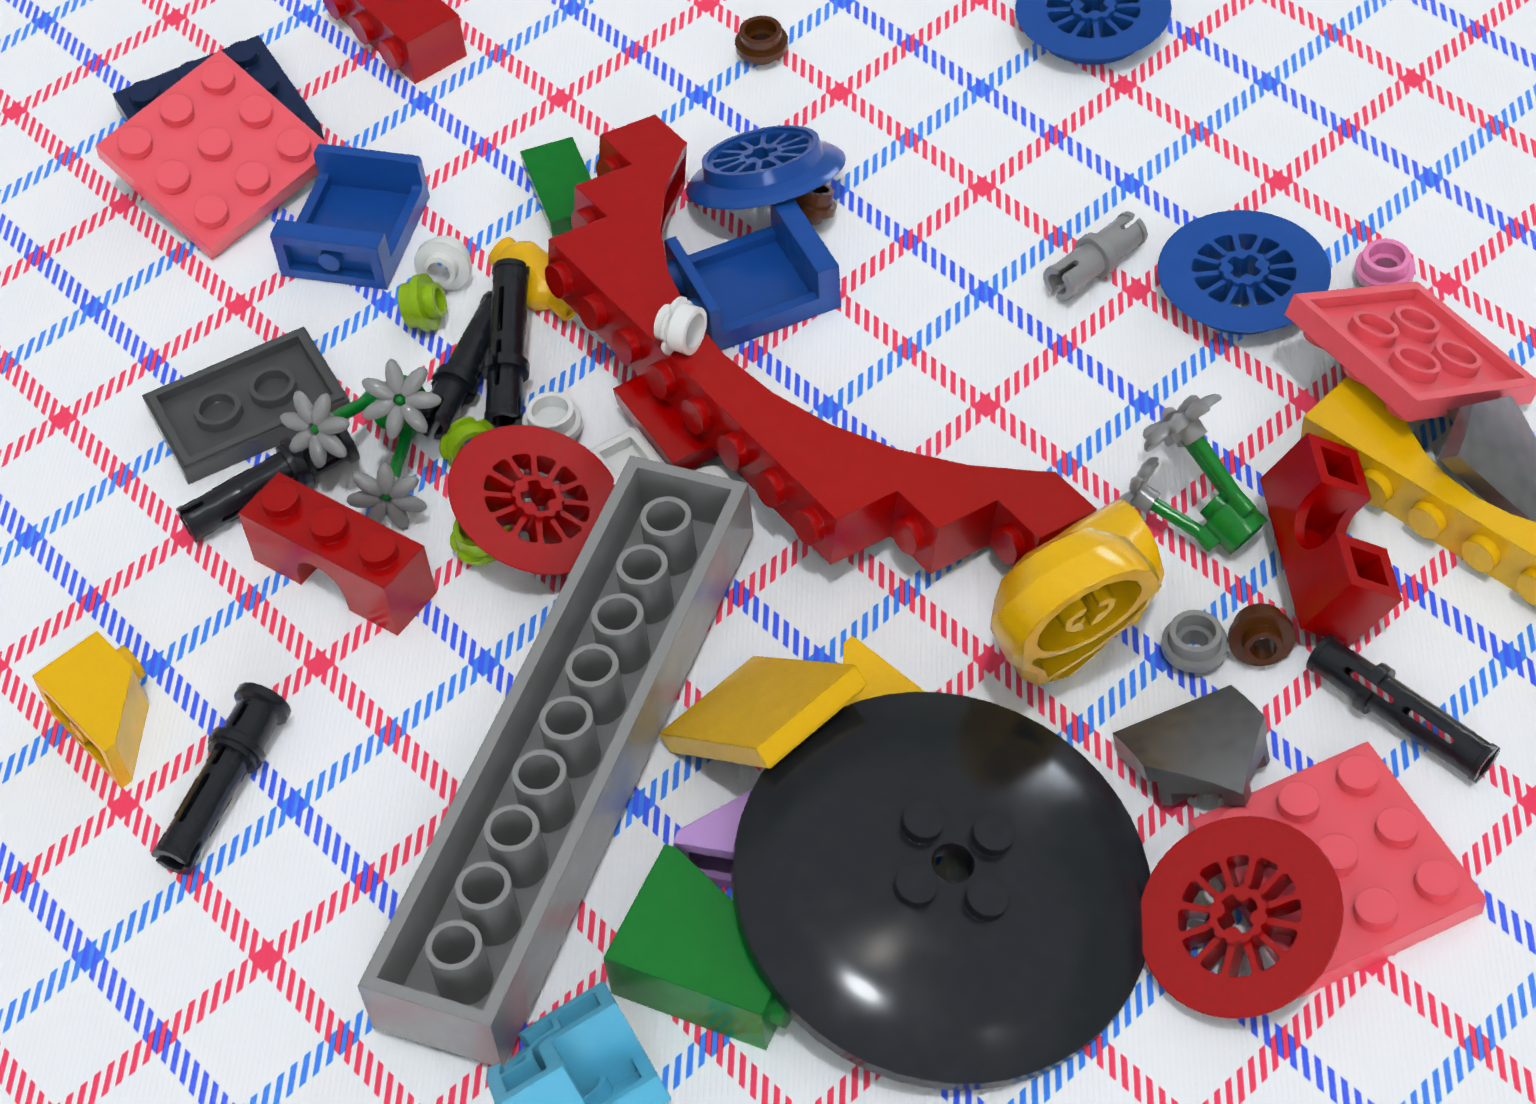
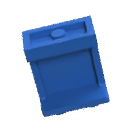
M318 144L313 153L318 170V178L296 222L277 219L270 233L281 276L388 290L430 198L422 159L417 155Z
M794 198L770 205L771 226L690 255L686 254L676 236L664 240L668 271L680 295L687 297V300L692 301L693 305L705 309L707 314L705 332L721 350L841 307L839 265Z

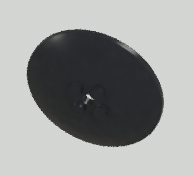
M905 692L861 700L840 709L771 769L765 768L749 794L738 824L731 868L733 904L737 924L746 950L760 978L791 1018L818 1042L840 1057L865 1070L895 1081L919 1087L944 1090H981L1007 1086L1034 1078L1057 1068L1073 1058L1101 1035L1117 1016L1132 993L1145 963L1142 951L1141 898L1150 877V870L1142 841L1129 813L1103 775L1079 751L1040 723L1016 711L992 702L941 692ZM943 855L957 858L965 865L968 871V879L957 883L942 879L935 872L932 860Z

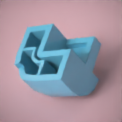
M604 980L518 1033L524 1047L504 1067L501 1063H498L487 1069L486 1081L495 1104H666L672 1100Z

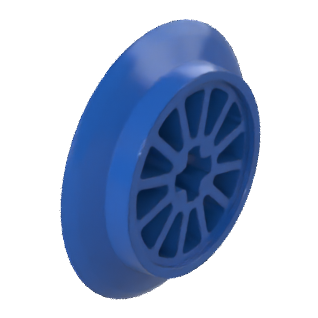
M1016 0L1015 4L1018 24L1033 42L1063 60L1085 65L1113 63L1127 58L1136 51L1146 47L1163 33L1172 13L1171 0Z
M779 125L754 129L732 136L709 149L702 158V168L689 181L686 187V194L695 204L712 209L736 210L772 205L799 197L826 184L843 169L846 156L842 149L829 142L820 140L816 131L804 126Z
M1251 210L1216 212L1185 224L1163 246L1159 255L1157 269L1159 282L1165 295L1180 311L1212 329L1238 335L1260 334L1293 324L1284 315L1293 295L1328 291L1331 281V267L1327 254L1320 243L1308 231L1285 218ZM1238 303H1242V304L1244 305V307L1236 306V305H1237Z

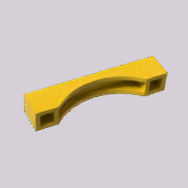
M1348 376L1304 415L1301 438L1306 433H1310L1357 450L1372 498L1368 504L1383 509L1410 526L1421 537L1433 540L1464 559L1473 569L1490 575L1519 593L1528 603L1536 606V522L1510 514L1476 497L1448 477L1425 453L1409 428L1408 422L1389 413L1382 399L1366 385L1358 383Z

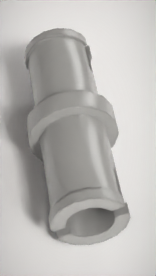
M1125 211L1098 233L1090 232L1078 239L1071 253L1056 264L1046 268L1043 272L1044 284L1048 291L1052 294L1065 283L1066 287L1057 293L1056 298L1066 301L1094 278L1102 279L1111 274L1116 269L1118 260L1134 248L1141 246L1147 240L1148 232L1142 219H1137L1133 224L1125 228V225L1135 217L1133 212Z

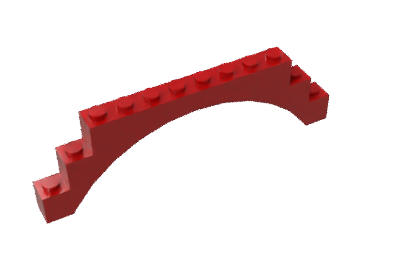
M655 114L600 134L599 160L596 163L597 177L575 185L574 212L571 215L573 230L552 237L548 242V266L545 268V279L550 291L556 298L562 299L580 316L588 330L595 331L614 350L620 362L629 365L638 375H641L647 381L652 393L659 399H665L682 416L687 428L696 435L700 434L719 454L724 465L728 469L736 471L756 491L763 504L773 508L795 530L798 538L805 545L812 546L830 565L891 536L899 549L913 557L929 574L988 545L995 551L1001 561L1013 568L1026 553L1050 541L1076 522L1097 511V508L1056 472L966 465L899 450L831 425L771 392L728 358L706 332L699 348L692 355H685L676 351L670 356L665 355L661 349L663 341L656 339L654 336V322L660 308L665 304L671 305L681 295L668 271L662 233L684 189L687 142Z

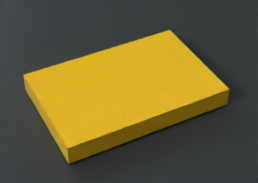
M753 656L658 734L669 752L771 769L861 693L867 683L856 665Z

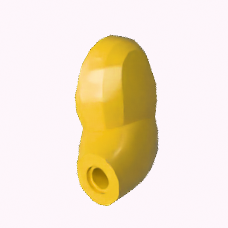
M1124 499L1115 500L1076 522L1050 541L1026 553L1001 579L994 599L990 629L1004 656L1023 680L1035 685H1041L1068 678L1100 651L1109 640L1139 621L1161 589V583L1165 575L1157 543L1139 512Z

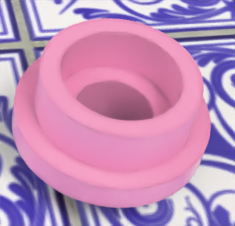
M1377 239L1368 243L1357 256L1354 273L1359 283L1364 287L1406 283L1413 281L1415 263L1409 249L1403 243L1393 239Z

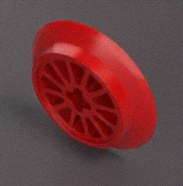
M508 425L485 431L462 447L453 460L449 471L448 496L452 511L461 528L485 553L521 571L540 575H565L570 573L615 485H613L614 478L603 462L576 440L543 427ZM538 472L547 474L548 476L542 477L540 474H538ZM559 481L563 485L559 486L557 484H554V482ZM531 498L532 502L524 503V499ZM537 506H544L545 508L543 511H538ZM510 524L515 525L512 531H507L503 528ZM523 531L528 533L529 541L519 538Z
M1237 816L1211 822L1197 828L1176 842L1152 871L1141 898L1142 951L1145 961L1157 982L1169 995L1190 1009L1213 1017L1232 1019L1256 1017L1270 1013L1293 1002L1304 994L1318 980L1330 963L1338 946L1343 925V896L1338 877L1331 862L1321 848L1304 833L1288 824L1256 816ZM1248 865L1244 882L1239 886L1235 868ZM1268 867L1275 869L1276 872L1261 886L1265 869ZM1222 872L1226 887L1223 892H1218L1209 884V881ZM1294 883L1296 887L1294 893L1277 898L1289 884ZM1204 890L1214 899V902L1209 906L1193 903L1199 891ZM1242 905L1251 913L1250 921L1253 924V927L1244 933L1233 926L1235 919L1231 913ZM1301 910V919L1298 922L1277 919ZM1190 918L1208 921L1187 930V921ZM1273 934L1296 937L1287 951H1283L1271 940ZM1209 942L1196 957L1193 956L1191 952L1193 947ZM1262 946H1266L1279 958L1278 962L1267 969H1264L1259 952ZM1246 952L1252 973L1249 976L1238 977L1243 956ZM1225 954L1221 972L1215 974L1209 971Z

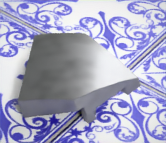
M1507 396L1447 410L1453 425L1439 460L1486 502L1510 514L1536 522V437L1514 398Z
M1232 685L1112 733L1117 756L1146 781L1157 782L1162 805H1174L1197 794H1215V797L1218 799L1223 798L1224 806H1246L1252 795L1249 783L1257 769L1267 766L1270 761L1265 738L1268 733L1265 716Z

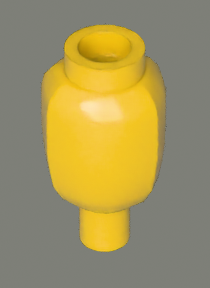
M506 237L493 247L488 258L490 265L493 266L500 259L514 258L524 261L526 267L529 266L527 307L538 311L551 309L563 321L571 319L576 314L562 299L556 298L550 291L545 279L548 253L532 241L516 242L513 238Z

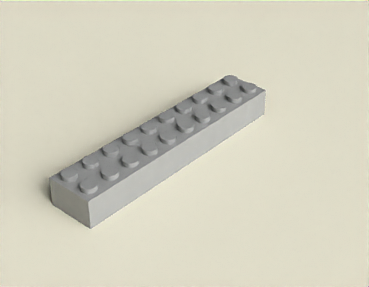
M630 455L357 985L374 1029L490 1065L501 1063L504 1067L518 1038V1033H520L659 736L658 733H660L754 532L748 483Z

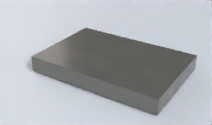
M304 326L142 395L150 416L188 485L274 448L287 437L292 440L299 431L287 428L281 422L280 416L285 412L297 413L293 403V395L296 391L300 390L303 392L313 406L321 394H329L331 398L330 412L350 403L348 396Z

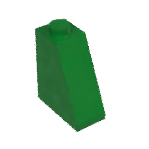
M664 844L603 957L611 994L767 1050L777 1027L786 1029L791 1023L792 1018L776 1001L760 978L743 942L737 924L733 900L678 848Z

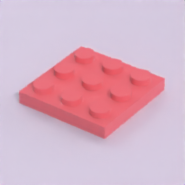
M219 49L95 146L98 157L213 260L318 175L313 153L318 144H329Z
M1418 281L1298 293L1293 295L1284 314L1304 331L1303 336L1308 342L1327 351L1344 366L1343 370L1348 377L1366 385L1385 402L1384 406L1389 413L1407 422L1449 416L1447 411L1449 409L1512 396L1517 405L1531 404L1536 395L1535 377Z
M1368 741L1252 792L1246 806L1223 805L1189 821L1188 834L1211 822L1237 816H1256L1277 820L1304 833L1328 857L1338 877L1343 896L1344 913L1341 936L1336 951L1323 974L1299 998L1483 913L1487 899ZM1248 865L1235 868L1239 886L1244 882ZM1270 867L1265 869L1261 886L1276 872L1275 869ZM1221 872L1216 877L1225 889L1226 884ZM1294 883L1289 884L1277 898L1294 893L1296 891ZM1243 905L1237 907L1252 928L1253 924L1250 921L1251 913ZM1301 910L1277 919L1298 922L1301 919ZM1273 934L1271 936V940L1283 951L1289 950L1296 938L1280 934ZM1264 946L1275 963L1278 962L1279 958Z

